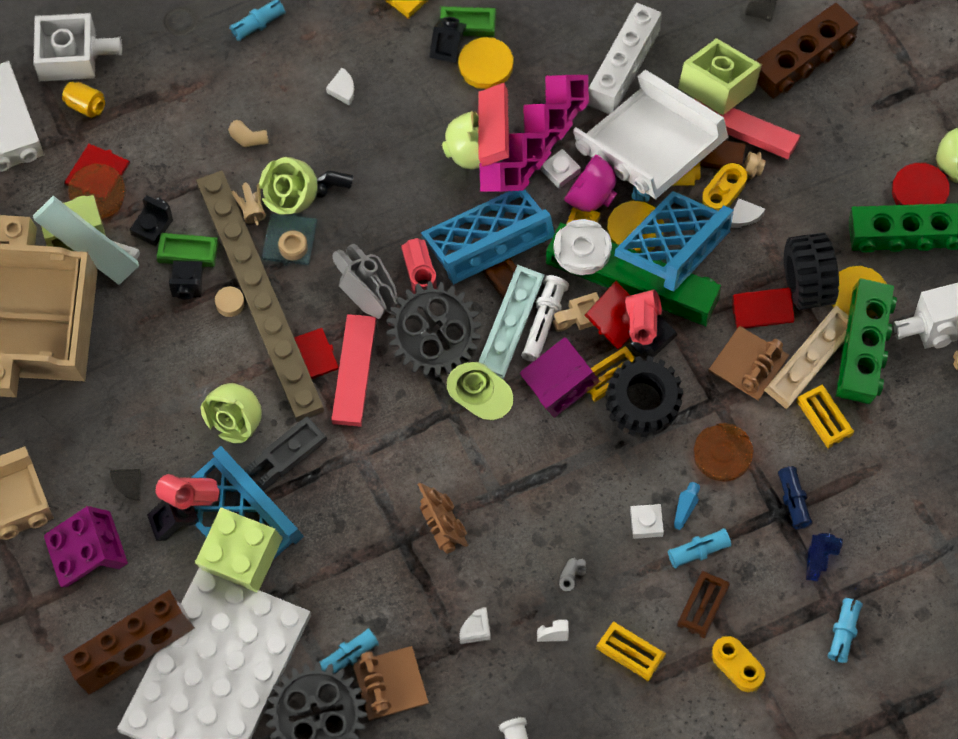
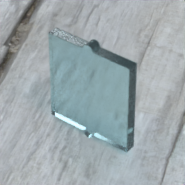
M271 214L262 260L283 262L284 265L288 263L309 265L317 219L297 217L296 214L291 216ZM295 230L305 235L308 250L301 259L287 260L280 254L278 241L281 235L287 231Z

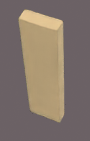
M835 306L764 391L787 409L844 342L848 315L838 306Z

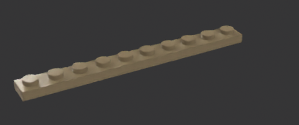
M223 170L197 179L198 189L296 422L301 421L307 416L312 417L324 412V407L235 198L232 195Z

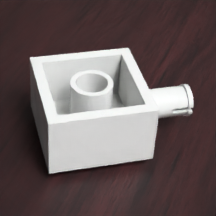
M91 13L35 16L34 66L39 81L95 78V58H97V55H122L121 37L96 39V31Z
M958 283L921 292L914 317L893 322L894 333L898 332L896 338L900 340L919 334L925 349L930 347L943 348L951 342L957 341Z

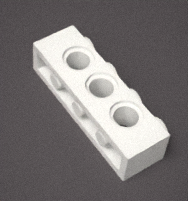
M636 2L589 86L588 106L607 114L612 113L618 108L660 32L661 12Z

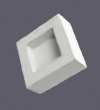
M561 149L545 161L541 171L560 189L581 173V167Z
M661 504L630 506L633 539L663 537Z

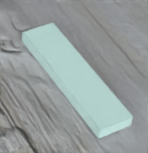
M54 196L33 215L34 221L72 250L88 252L96 268L118 285L139 267V263L135 258Z
M520 265L516 267L478 361L486 365L503 380L545 276L542 273Z

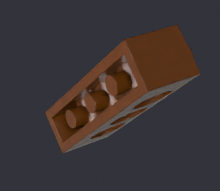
M835 2L755 60L762 65L757 84L772 99L781 93L786 94L798 80L808 78L820 64L830 62L839 50L849 48L856 41L859 23Z
M168 590L66 654L63 658L75 681L90 695L192 631L195 627L181 603Z

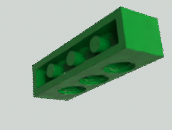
M958 203L852 207L849 216L851 250L870 253L875 250L899 252L904 249L928 251L933 248L958 250ZM907 227H908V228H912V229H914L915 231L910 232V231H907V230L904 229V228H907ZM933 227H940L943 231L936 230ZM881 228L886 232H878L876 229Z
M860 278L853 287L835 397L871 404L876 396L881 395L884 379L880 378L881 368H885L888 359V351H884L885 342L889 341L892 333V324L889 323V316L894 313L897 297L893 296V285ZM866 310L874 311L878 319L870 318ZM862 337L869 338L874 346L865 345ZM857 365L866 366L869 374L861 373Z

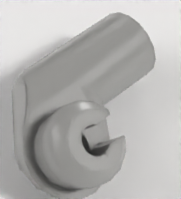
M571 558L567 561L560 575L559 585L562 590H572L575 585V575L582 576L586 574V561L584 559L575 560V558Z

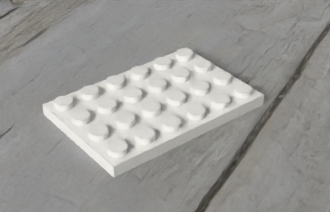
M199 567L181 602L195 629L155 653L117 728L120 733L131 738L252 739L269 704L267 698L272 697L275 691L273 685H278L311 617L309 610L260 590L254 592L203 571Z

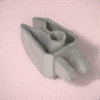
M356 244L349 245L346 253L342 250L335 251L332 259L342 273L339 287L363 312L378 319L382 318L385 311L391 314L390 309L397 306L396 299L398 297L396 287L380 257L373 254L366 256Z

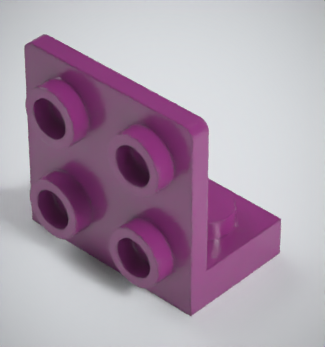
M565 337L520 372V375L540 399L541 404L554 418L601 382Z
M86 506L44 535L60 587L66 588L99 566L121 569L128 564L111 512L108 510Z

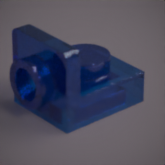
M829 533L812 535L808 549L806 580H819L821 571H827L829 554L839 555L843 539L836 538L833 534Z

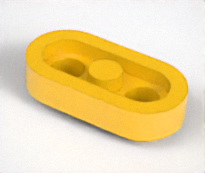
M736 163L724 165L704 189L702 204L717 211L724 205L730 207L746 186V170ZM734 179L736 183H729L728 180ZM718 199L720 203H713L712 200Z
M724 636L714 643L712 649L714 663L737 688L744 692H754L762 686L765 670L761 663L739 640L731 636ZM730 647L734 653L727 655L723 652V648ZM752 670L755 676L747 677L744 671Z

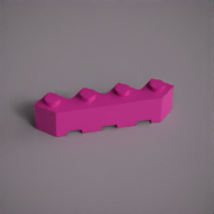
M588 75L545 76L546 104L524 105V133H509V157L502 160V162H495L487 166H482L479 163L480 192L524 191L530 183L528 179L535 170H539L551 155L552 152L550 150L558 140H562L574 124L572 120L579 111H583L589 104Z

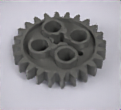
M428 281L426 290H423L418 283L415 286V294L409 289L405 290L407 300L400 297L396 299L400 308L391 307L390 312L396 317L386 320L387 324L394 326L393 329L386 331L387 336L394 337V340L388 346L398 347L394 357L397 358L403 355L405 359L402 366L404 367L411 362L413 364V373L421 367L425 377L430 369H433L435 376L439 377L441 369L444 368L449 375L452 371V364L455 367L462 364L460 358L466 361L471 359L467 350L476 351L478 348L471 341L481 338V335L474 332L475 329L481 327V323L473 322V319L479 312L469 311L473 301L466 303L462 301L465 292L457 296L454 295V285L448 291H445L443 282H440L438 288L434 289L431 281ZM433 302L441 303L444 307V314L440 316L433 315L430 312L429 305ZM418 308L423 309L428 321L432 326H435L437 324L440 326V329L437 333L440 336V338H442V340L449 346V351H446L443 348L442 343L439 340V337L436 335V333L433 332L429 334L427 332L429 328V323L421 314H419V312L417 311ZM408 319L418 320L421 325L420 331L410 332L406 328L405 322ZM450 326L458 327L461 331V338L458 340L450 339L447 336L446 329ZM427 342L435 344L438 349L437 355L427 356L422 350L423 344Z
M317 662L315 669L311 671L307 663H304L303 673L299 674L293 667L291 669L293 678L289 679L282 675L281 679L285 685L283 687L273 685V689L278 695L277 697H268L267 700L274 705V708L265 710L267 715L274 717L273 720L266 723L267 727L276 728V731L270 736L271 739H297V729L301 725L306 724L310 725L313 729L310 739H360L355 734V731L366 729L363 724L359 723V719L368 717V714L359 711V708L367 703L366 700L356 699L361 694L362 689H351L355 679L351 677L344 681L345 671L343 669L335 675L333 674L334 668L332 664H329L326 671H322L320 662ZM326 687H333L337 691L336 698L330 703H325L320 699V693ZM296 694H302L306 697V704L300 710H294L290 707V699ZM338 705L344 706L342 711L321 714L319 721H315L313 717H306L295 722L289 721V718L292 716L311 714L314 706H318L321 711ZM338 717L343 720L344 726L340 732H328L327 723L331 718Z

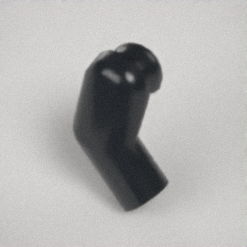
M336 171L323 173L317 177L318 190L316 197H325L328 189L333 186L350 189L353 175Z

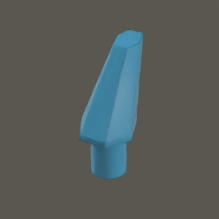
M690 482L687 489L680 493L674 521L675 529L681 530L699 501L697 494L700 490V485L695 482Z

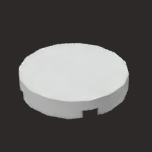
M586 219L573 220L556 233L554 240L555 258L560 266L570 273L578 275L593 274L602 269L610 259L612 251L610 235L595 221Z

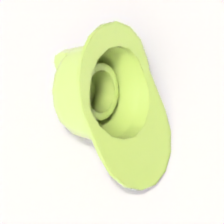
M466 362L458 365L450 372L447 378L449 395L456 402L482 419L495 420L502 418L510 411L513 405L511 387L505 380L482 363Z

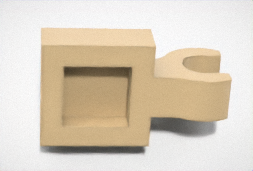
M597 292L570 300V309L554 313L555 320L552 322L556 332L566 330L575 323L579 330L594 326L584 315L599 299Z

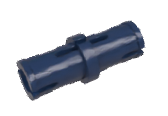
M794 466L785 467L778 471V476L780 477L785 494L783 502L785 505H788L793 528L803 529L809 527L813 522L805 501L807 500V494L801 488L797 468Z

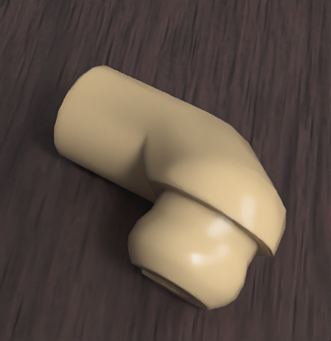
M235 120L230 124L229 134L241 146L250 147L269 144L267 130L252 132L240 120Z

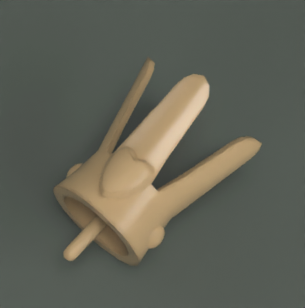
M244 183L242 188L245 200L239 197L235 191L231 192L243 211L244 221L249 224L256 223L258 226V222L266 217L261 202V189L258 183L257 192L252 194L249 184Z

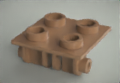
M739 326L708 371L759 401L765 392L764 389L777 375L788 359L789 354L783 352V343L778 339L766 342Z
M418 483L424 496L420 501V510L426 521H428V526L433 527L431 532L435 535L434 538L439 549L444 550L445 554H448L456 549L455 544L457 543L465 547L469 546L464 537L467 534L466 529L461 521L455 518L452 512L454 505L449 496L438 492L433 487L430 488L422 483Z
M412 646L378 656H373L372 652H366L361 654V660L353 665L359 688L362 689V699L366 700L367 703L364 706L369 721L429 704Z

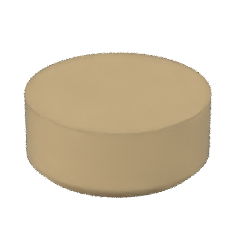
M295 230L287 231L279 238V251L285 259L298 260L307 253V239L301 232Z
M224 287L215 296L216 309L223 316H236L244 308V297L238 288Z

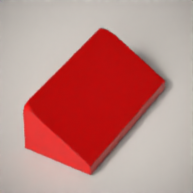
M789 287L733 295L732 309L736 330L739 326L746 329L794 323L792 293Z

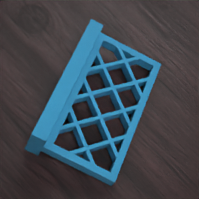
M525 189L524 191H508L421 232L422 239L426 241L430 250L445 268L448 278L453 285L549 240L555 234L551 215L546 209L542 210ZM519 197L523 199L521 205L509 204ZM490 211H498L496 217L484 215ZM505 212L517 213L515 219L503 218ZM524 214L532 215L522 220ZM464 223H473L470 229L459 228ZM480 224L492 225L489 231L477 230ZM499 226H505V227H506V228H504V229H502V230L496 232ZM438 235H447L445 241L432 239ZM454 236L466 237L464 243L452 242ZM473 238L481 239L471 244ZM448 250H454V251H455V252H453V253H451V254L445 256Z
M672 191L615 249L614 256L665 279L664 287L674 292L730 232L734 210L724 205L717 211ZM673 203H676L678 205L683 206L685 209L672 210L671 205ZM695 216H705L709 220L697 221ZM689 217L690 221L677 222L676 218ZM669 218L671 222L665 224H658L657 219ZM694 230L696 234L683 235L681 231ZM674 231L676 236L663 237L661 232ZM655 233L657 238L643 239L642 234ZM680 244L682 248L679 250H668L667 245ZM660 246L662 251L649 252L647 247ZM641 248L642 253H632L628 249ZM666 259L667 264L662 267L652 260Z
M222 446L217 448L212 453L214 457L191 477L206 478L215 468L222 473L221 486H217L220 490L219 506H194L195 511L198 512L197 516L199 519L195 526L205 537H207L211 527H205L202 524L203 512H218L220 507L231 512H239V515L242 516L245 515V512H258L260 515L259 523L265 525L266 521L270 527L275 528L283 539L274 559L292 542L296 545L304 537L298 528ZM227 480H228L233 486H226ZM226 491H238L241 494L240 506H225ZM246 500L252 507L245 506Z

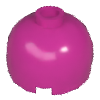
M595 154L566 194L564 201L574 208L586 212L595 211L603 204L608 207L617 195V192L613 190L617 180L612 166Z

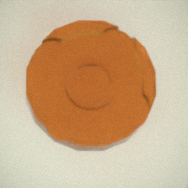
M91 164L84 166L74 174L69 182L68 194L71 201L79 196L94 195L102 219L113 215L121 208L126 195V188L122 176L115 168L106 164Z
M719 423L716 426L707 427L702 430L696 438L693 451L695 464L701 473L710 479L722 482L735 480L744 475L751 466L754 453L753 445L747 433L736 425Z

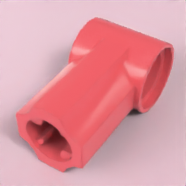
M418 238L408 240L405 244L401 245V250L411 282L412 293H416L415 286L421 280L431 281L433 288L437 289L436 272L431 263L426 241ZM420 284L423 290H426L427 284Z
M655 289L627 296L625 299L626 309L630 318V337L633 342L642 345L653 343V339L657 336V316L662 314V306Z
M166 474L160 478L156 485V495L159 499L182 510L190 506H211L214 501H218L220 492L217 487V481L212 478H178L172 474Z

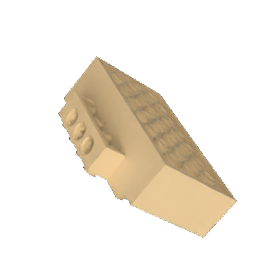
M0 215V397H17L19 377L70 381L86 380L98 269L88 252L70 251L62 247L35 246L37 227L30 217Z

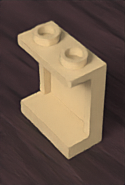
M26 446L0 456V540H8L16 537L21 531L42 527L49 520L54 519Z

